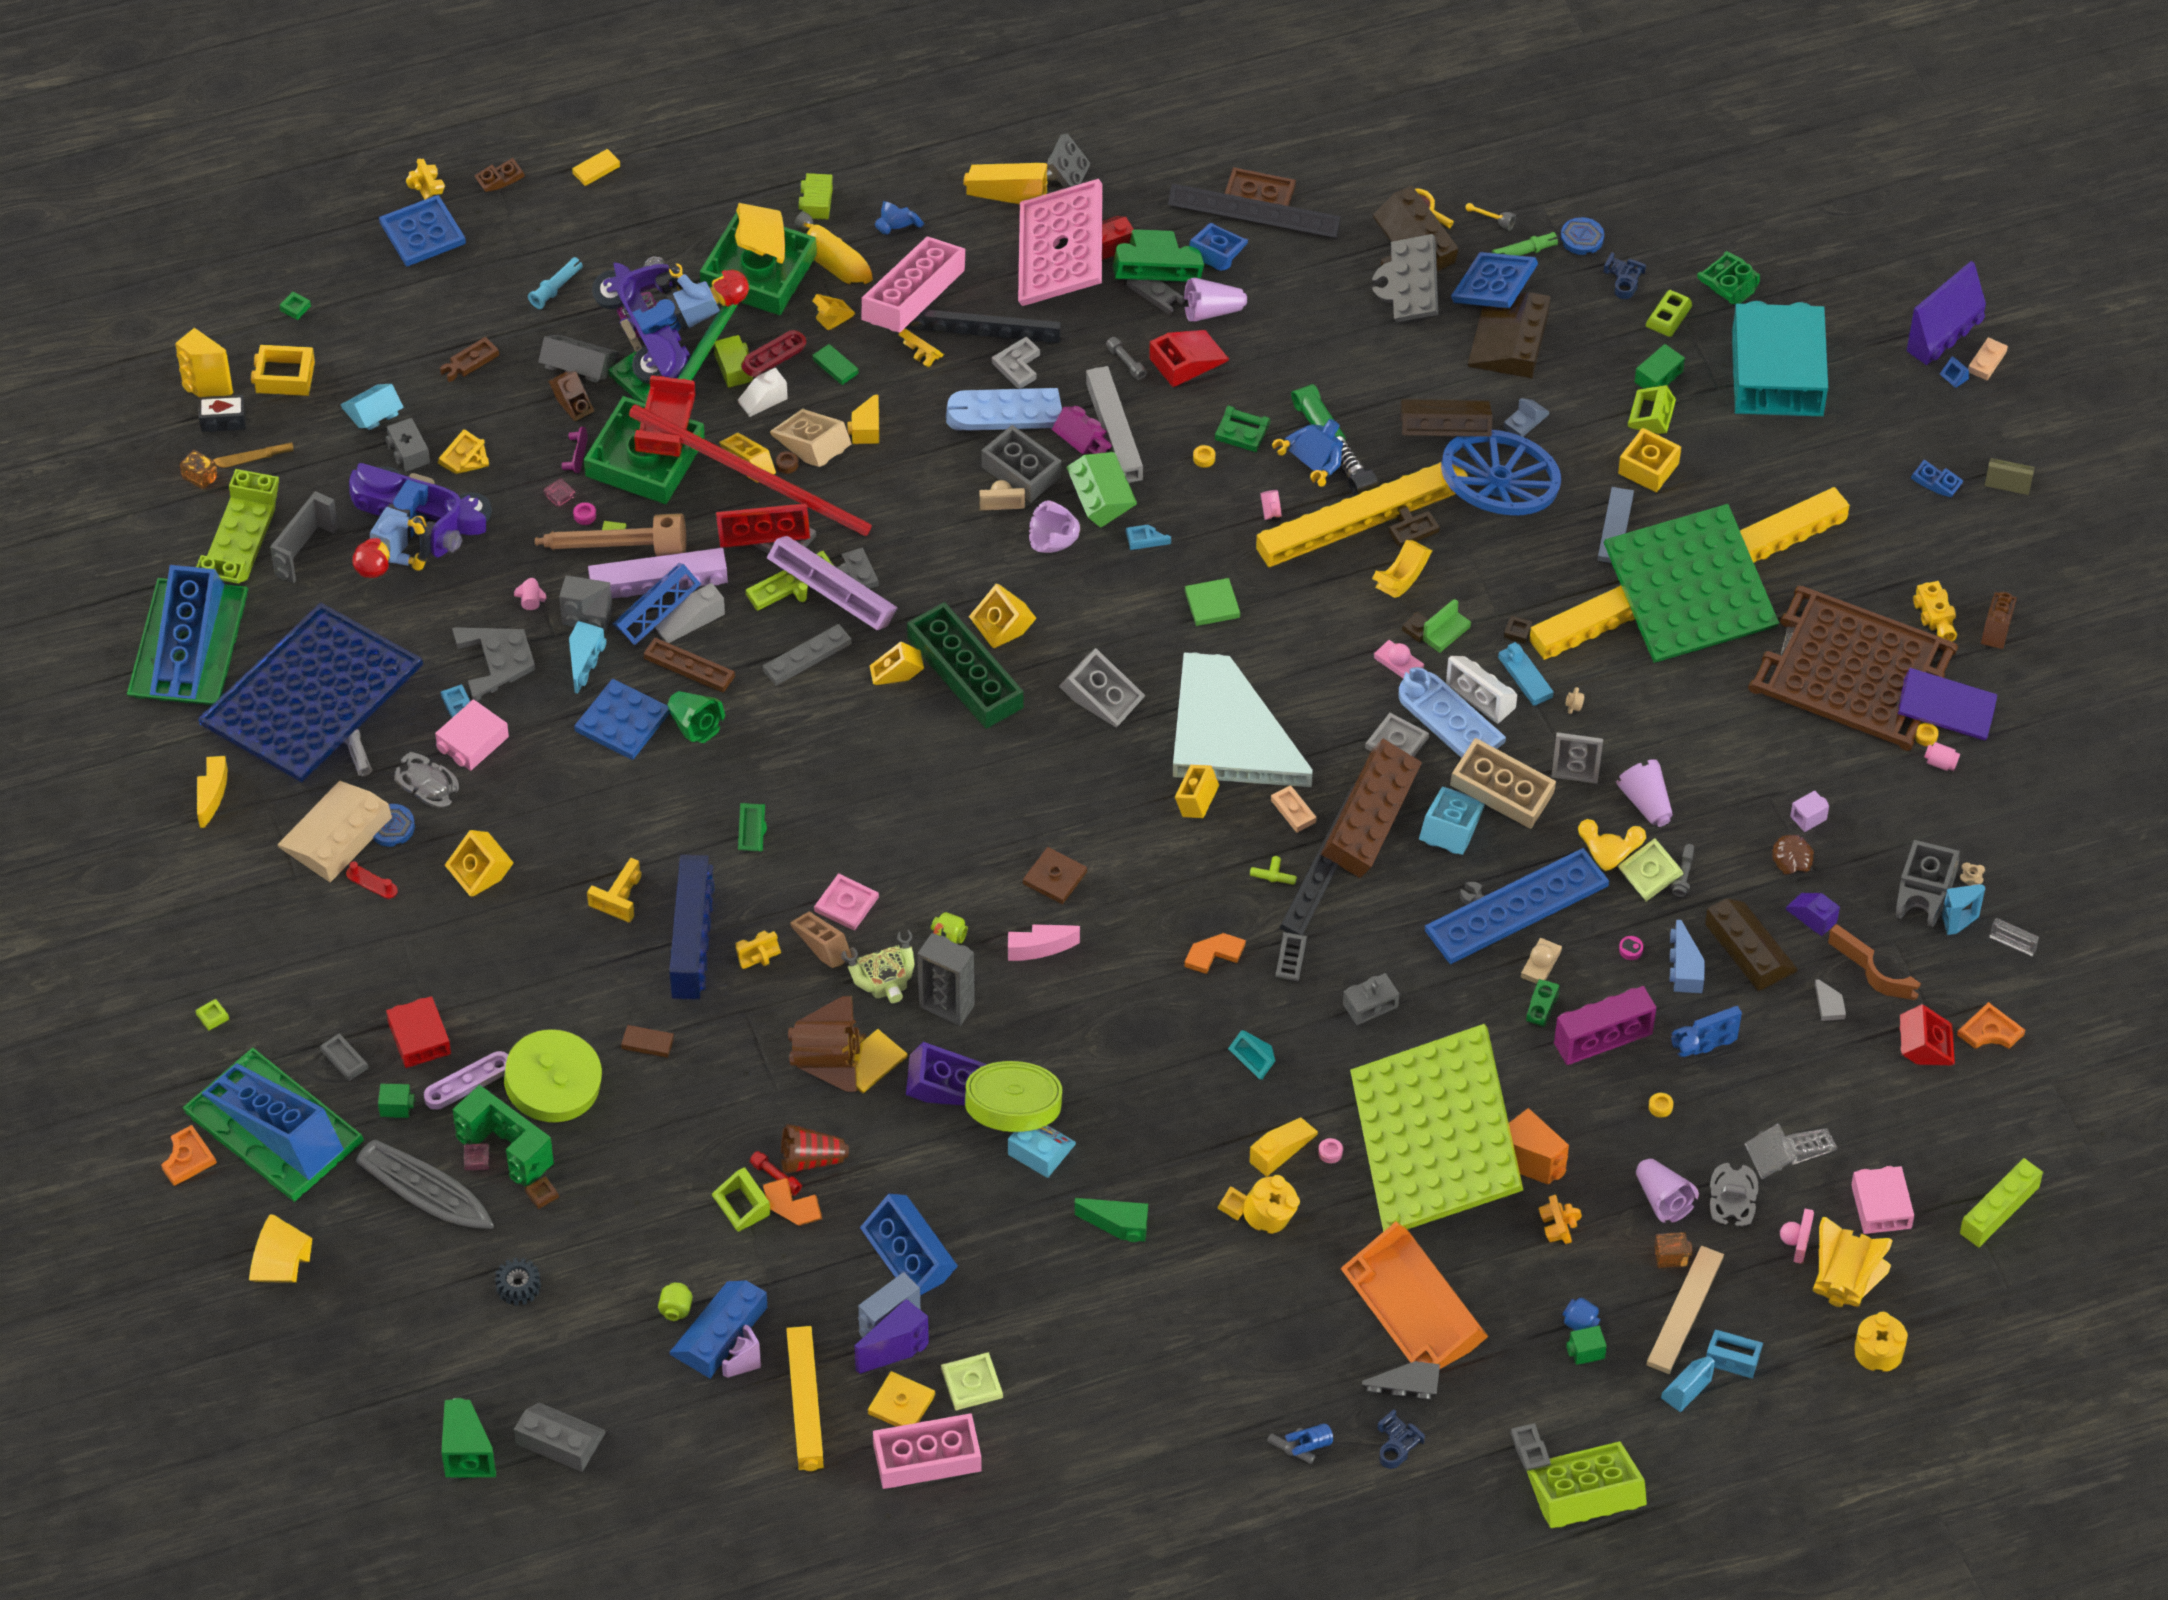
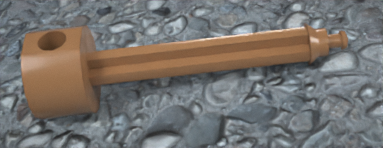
M661 514L654 516L653 528L572 532L552 531L549 534H544V538L536 537L535 545L544 544L545 548H551L552 550L654 545L656 557L686 553V525L683 514Z

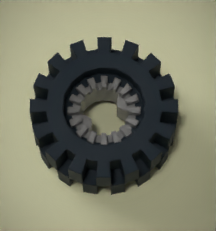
M513 1258V1263H510L508 1259L505 1261L506 1266L501 1264L499 1271H496L495 1281L498 1295L500 1294L502 1300L506 1299L508 1304L514 1301V1306H519V1301H522L523 1305L527 1304V1299L532 1302L534 1295L538 1296L539 1289H541L537 1266H533V1262L530 1260L526 1263V1258H522L521 1262H518V1258ZM523 1279L520 1286L514 1285V1280Z

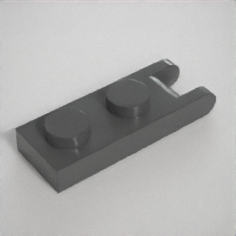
M1127 280L1129 288L1169 315L1174 312L1170 306L1172 302L1175 301L1180 305L1185 302L1182 295L1160 280Z

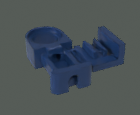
M1611 252L1604 265L1603 273L1615 274L1618 277L1615 283V295L1621 299H1629L1634 295L1638 287L1640 274H1645L1646 265L1632 259H1628L1626 264L1624 261L1615 259V253ZM1626 285L1630 287V290L1622 291L1619 287Z
M1392 1410L1378 1422L1377 1429L1381 1433L1386 1432L1389 1435V1441L1380 1449L1379 1460L1384 1467L1389 1469L1398 1467L1408 1458V1452L1419 1442L1424 1445L1425 1435L1413 1424H1408L1407 1427L1396 1416L1395 1410ZM1388 1451H1393L1398 1457L1395 1460H1387L1384 1454Z

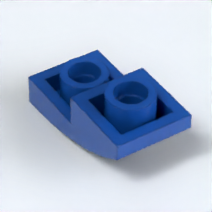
M1923 460L1911 476L1912 480L1923 487L1948 497H1952L1963 483L1962 479L1945 468L1941 472L1926 460Z

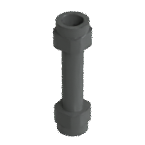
M1111 337L1106 342L1108 350L1112 354H1117L1130 368V374L1134 378L1141 380L1147 375V370L1141 362L1136 363L1125 351L1120 339Z

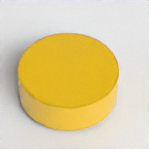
M1206 445L1197 447L1193 452L1194 463L1203 468L1212 466L1215 462L1214 449Z
M1920 724L1917 728L1915 740L1923 746L1933 745L1938 738V729L1933 724Z
M1656 1093L1651 1096L1649 1111L1654 1116L1666 1117L1671 1114L1673 1100L1668 1094Z

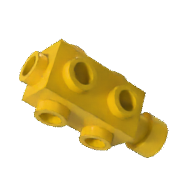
M1939 581L1917 585L1913 601L1916 609L1921 608L1922 610L1921 620L1923 625H1928L1931 631L1937 630L1938 637L1954 641L1957 634L1952 625L1953 619L1956 618L1954 607L1948 603L1946 590L1942 589Z

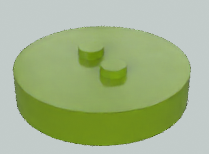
M542 1030L525 1036L511 1049L505 1066L504 1085L509 1099L522 1113L544 1122H564L582 1115L593 1105L600 1090L602 1068L596 1052L582 1038L562 1030Z
M1019 1061L991 1063L974 1071L966 1082L965 1107L968 1113L979 1123L993 1129L1009 1132L1036 1130L1053 1122L1061 1111L1062 1085L1060 1081L1050 1071L1031 1063Z

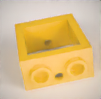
M260 345L259 354H255L254 357L256 370L251 373V383L255 384L256 393L309 396L315 364L313 348ZM265 362L301 364L299 377L263 375Z

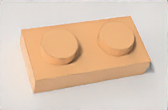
M1988 337L1968 367L1969 373L1988 380L2006 354L2008 346Z
M1291 785L1271 795L1272 803L1296 833L1316 823V816Z

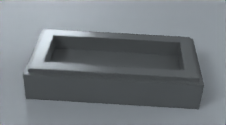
M340 1033L320 1046L323 1054L348 1081L368 1069V1064Z

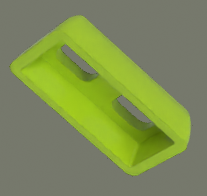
M1668 290L1647 320L1646 327L1671 337L1692 307L1690 298ZM1669 298H1672L1682 303L1676 307L1667 303ZM1660 311L1673 315L1669 321L1657 317Z

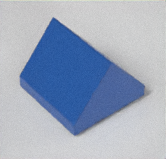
M1951 357L1940 375L1954 387H1958L1969 379V370L1956 358Z

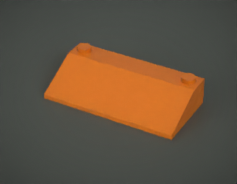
M1397 1221L1341 1268L1411 1363L1417 1361L1440 1364L1441 1369L1470 1353L1488 1337L1407 1228Z

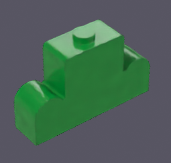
M1132 230L1129 244L1124 243L1117 246L1112 267L1116 279L1188 281L1191 278L1201 279L1204 263L1201 253L1197 248L1192 246L1178 248L1173 231Z

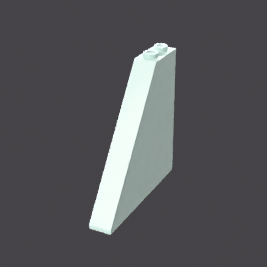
M1184 653L1173 760V777L1184 778L1191 764L1211 765L1217 780L1311 787V767L1231 657L1220 654Z

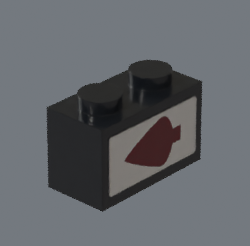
M244 395L199 397L201 432L245 430L246 407Z

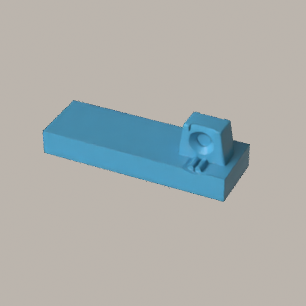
M1516 642L1508 645L1507 649L1499 652L1498 658L1533 706L1553 698V690L1519 644Z

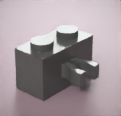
M1384 973L1380 976H1373L1359 985L1350 986L1344 991L1343 1005L1356 1025H1359L1398 1008L1399 992L1387 974Z

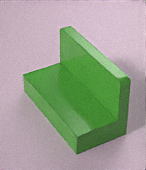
M1453 599L1424 624L1423 641L1439 653L1471 626V622L1457 612L1458 601L1456 599Z

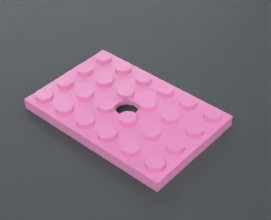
M1099 179L1020 202L1018 301L1021 306L1102 283V183ZM1068 238V243L1065 247L1061 249L1054 248L1060 243V239Z

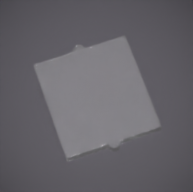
M1779 1124L1765 1132L1760 1131L1758 1136L1745 1143L1762 1179L1777 1170L1781 1171L1782 1167L1796 1159Z

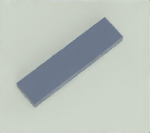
M1612 487L1598 561L1612 563L1603 542L1607 538L1626 533L1634 490Z

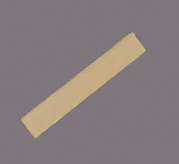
M1704 1246L1700 1247L1647 1360V1366L1670 1374L1722 1263L1724 1254Z

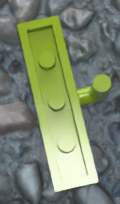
M824 551L816 554L833 565ZM783 570L746 589L745 594L758 611L792 593L800 602L806 601L808 585L786 570Z

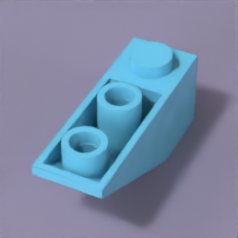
M580 621L577 622L569 637L574 691L577 694L581 687L586 685L590 669L595 668L597 656L600 651L603 652L606 646L603 628Z

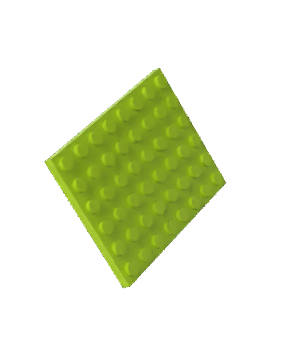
M1485 1024L1350 1070L1383 1232L1396 1221L1405 1228L1410 1229L1523 1191L1489 1033Z

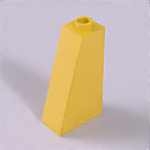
M1047 164L971 165L969 173H965L963 185L967 186V195L1020 204L1022 201L1047 194Z

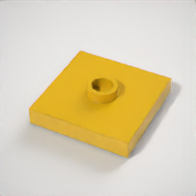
M891 1371L868 1408V1414L896 1427L919 1423L935 1396V1390Z

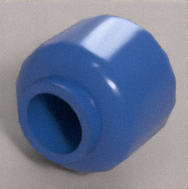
M1582 1297L1577 1300L1572 1299L1562 1314L1565 1317L1564 1323L1574 1331L1595 1327L1601 1320L1597 1318L1599 1314L1598 1307Z

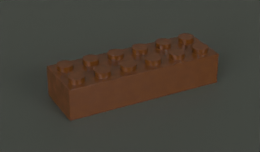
M1383 738L1372 749L1321 855L1361 878L1372 867L1422 762Z

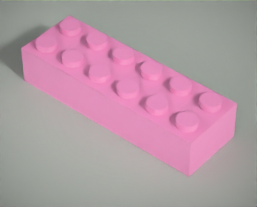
M926 237L862 297V320L873 325L888 328L891 331L901 332L965 271V248Z

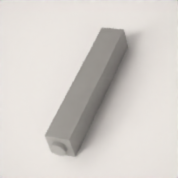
M1108 366L1087 370L1086 385L1101 427L1107 431L1104 437L1112 444L1109 451L1116 454L1128 483L1143 480V465Z

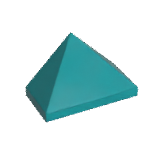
M1244 1030L1240 1031L1228 1048L1259 1079H1263L1275 1062L1272 1046Z

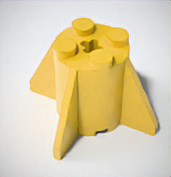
M1823 1217L1819 1226V1274L1813 1291L1829 1298V1303L1834 1306L1843 1307V1304H1849L1858 1307L1862 1298L1888 1274L1891 1264L1885 1261L1883 1257L1890 1249L1893 1240L1890 1238L1871 1239L1861 1234L1860 1238L1852 1236L1853 1231L1842 1229L1827 1217Z

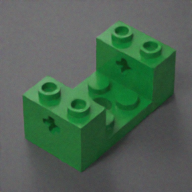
M478 1085L453 1109L456 1137L461 1143L468 1144L475 1149L493 1131L501 1139L505 1138L511 1142V1145L506 1149L509 1176L516 1184L521 1183L525 1187L529 1186L554 1164L551 1137L481 1085Z

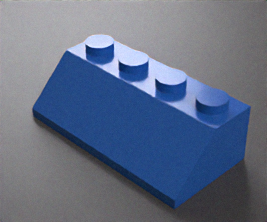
M888 1194L860 1227L895 1278L904 1272L920 1288V1295L943 1284L958 1267L907 1195Z
M746 1280L727 1281L673 1347L670 1355L711 1378L722 1365L724 1359L726 1360L730 1355L729 1351L735 1347L737 1337H744L743 1327L748 1325L751 1328L768 1308L767 1292Z

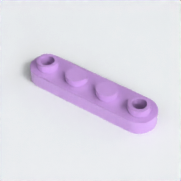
M502 1051L494 1052L430 1085L424 1092L426 1105L431 1109H441L470 1094L478 1085L484 1087L503 1077L508 1054Z

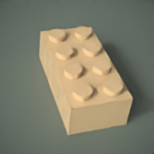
M1474 738L1453 771L1450 785L1532 829L1554 794L1556 781L1483 741Z

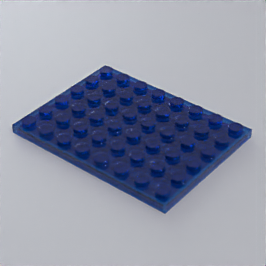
M319 603L204 712L198 720L200 725L296 780L303 782L424 665L421 657L325 604Z

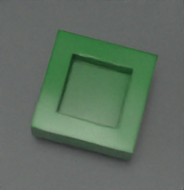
M292 292L279 306L281 312L298 320L311 307L310 300Z

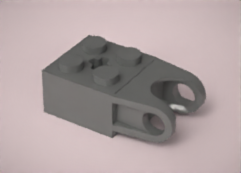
M1917 840L1913 841L1901 877L1896 918L1902 919L1908 910L1918 907L1924 909L1929 915L1927 926H1935L1943 911L1947 889L1953 886L1959 868L1960 851Z

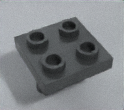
M1068 133L1060 135L1052 154L1049 156L1050 158H1048L1047 183L1059 181L1064 189L1082 183L1091 164Z

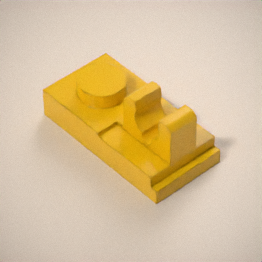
M905 328L898 334L905 339L903 343L913 350L915 347L919 348L914 358L920 361L923 356H926L923 364L927 367H930L935 359L942 358L944 355Z

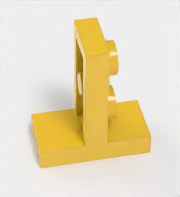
M633 858L629 859L609 892L591 885L587 892L588 906L630 923L634 917L633 902L627 899L630 895V889L641 878L639 861Z

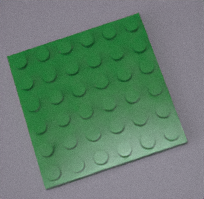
M1728 504L1607 538L1603 542L1654 663L1777 627L1779 624Z

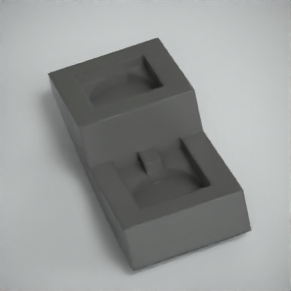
M1535 1423L1511 1429V1437L1526 1471L1551 1465L1544 1441L1540 1440Z

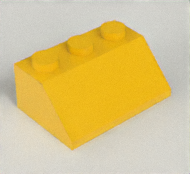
M193 328L175 343L182 386L187 392H192L198 397L227 396L233 393L227 353L224 348L196 328Z

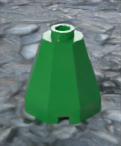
M678 691L670 697L667 705L670 714L683 735L691 742H707L719 732L720 726L718 723L725 718L722 702L712 697Z

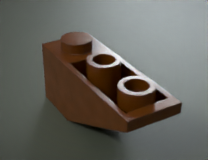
M2007 592L1994 593L1981 644L2004 648L2017 597Z

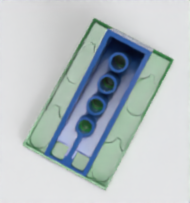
M170 565L168 579L158 578L127 692L128 697L219 706L240 620L243 615L248 588L225 585L215 569Z
M253 1047L183 1107L185 1113L194 1122L212 1134L217 1141L243 1159L248 1166L266 1178L271 1185L294 1202L364 1141L358 1131Z

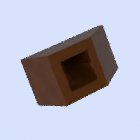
M567 371L549 381L557 401L574 421L594 412L576 371Z

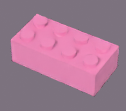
M972 1413L873 1431L874 1451L883 1489L981 1472V1453Z

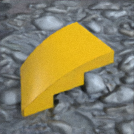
M739 203L736 211L740 221L735 234L738 246L751 250L761 256L764 254L777 257L778 263L783 264L785 239L781 212Z
M269 1215L257 1241L249 1280L253 1282H296L299 1262L310 1261L312 1238L284 1222L279 1217Z

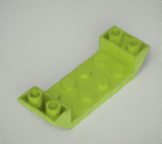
M235 469L229 484L231 498L207 556H200L197 568L215 569L222 581L240 583L248 579L275 511L279 477Z

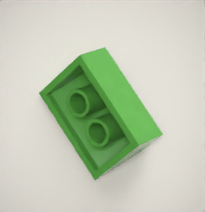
M1114 452L1084 455L1067 466L1087 517L1100 528L1137 504Z

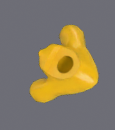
M1586 819L1578 827L1579 835L1587 844L1595 862L1604 871L1616 867L1632 851L1640 847L1646 839L1645 830L1638 826L1631 827L1627 831L1624 840L1620 836L1613 834L1599 836L1598 826L1593 820Z

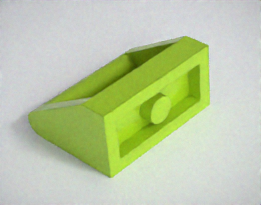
M1667 385L1637 390L1628 427L1637 430L1644 428L1656 434L1667 433L1676 401ZM1643 400L1654 401L1651 416L1639 418Z
M745 1167L736 1171L712 1193L713 1198L737 1231H741L770 1216V1202ZM739 1188L754 1207L742 1219L739 1218L725 1198V1195Z

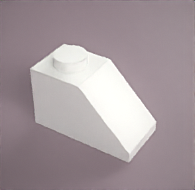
M773 368L756 376L738 399V403L747 415L751 417L787 400V382L778 370Z

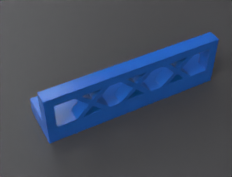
M678 563L612 624L617 630L622 631L633 645H636L696 590L701 583L683 563ZM686 574L693 584L687 590L679 589V580ZM666 592H675L674 602L671 605H662V597ZM679 592H684L682 595L678 597ZM649 607H658V616L654 620H645L646 610ZM642 615V620H636ZM633 622L641 623V632L634 638L627 628Z

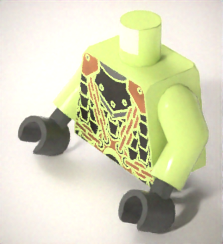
M907 930L909 936L907 941H903L900 938V932L897 935V940L902 944V948L896 945L857 958L858 953L854 947L850 948L852 958H848L845 951L842 952L841 958L849 963L848 969L856 986L866 992H871L875 998L888 996L891 1003H897L903 998L901 991L907 988V981L912 977L915 964L912 947H909V942L912 939V934L909 930Z

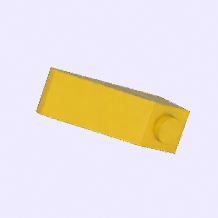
M736 433L719 442L724 450L772 474L776 473L769 450L742 434Z
M1300 1117L1267 1132L1250 1146V1163L1267 1177L1317 1136L1318 1131Z

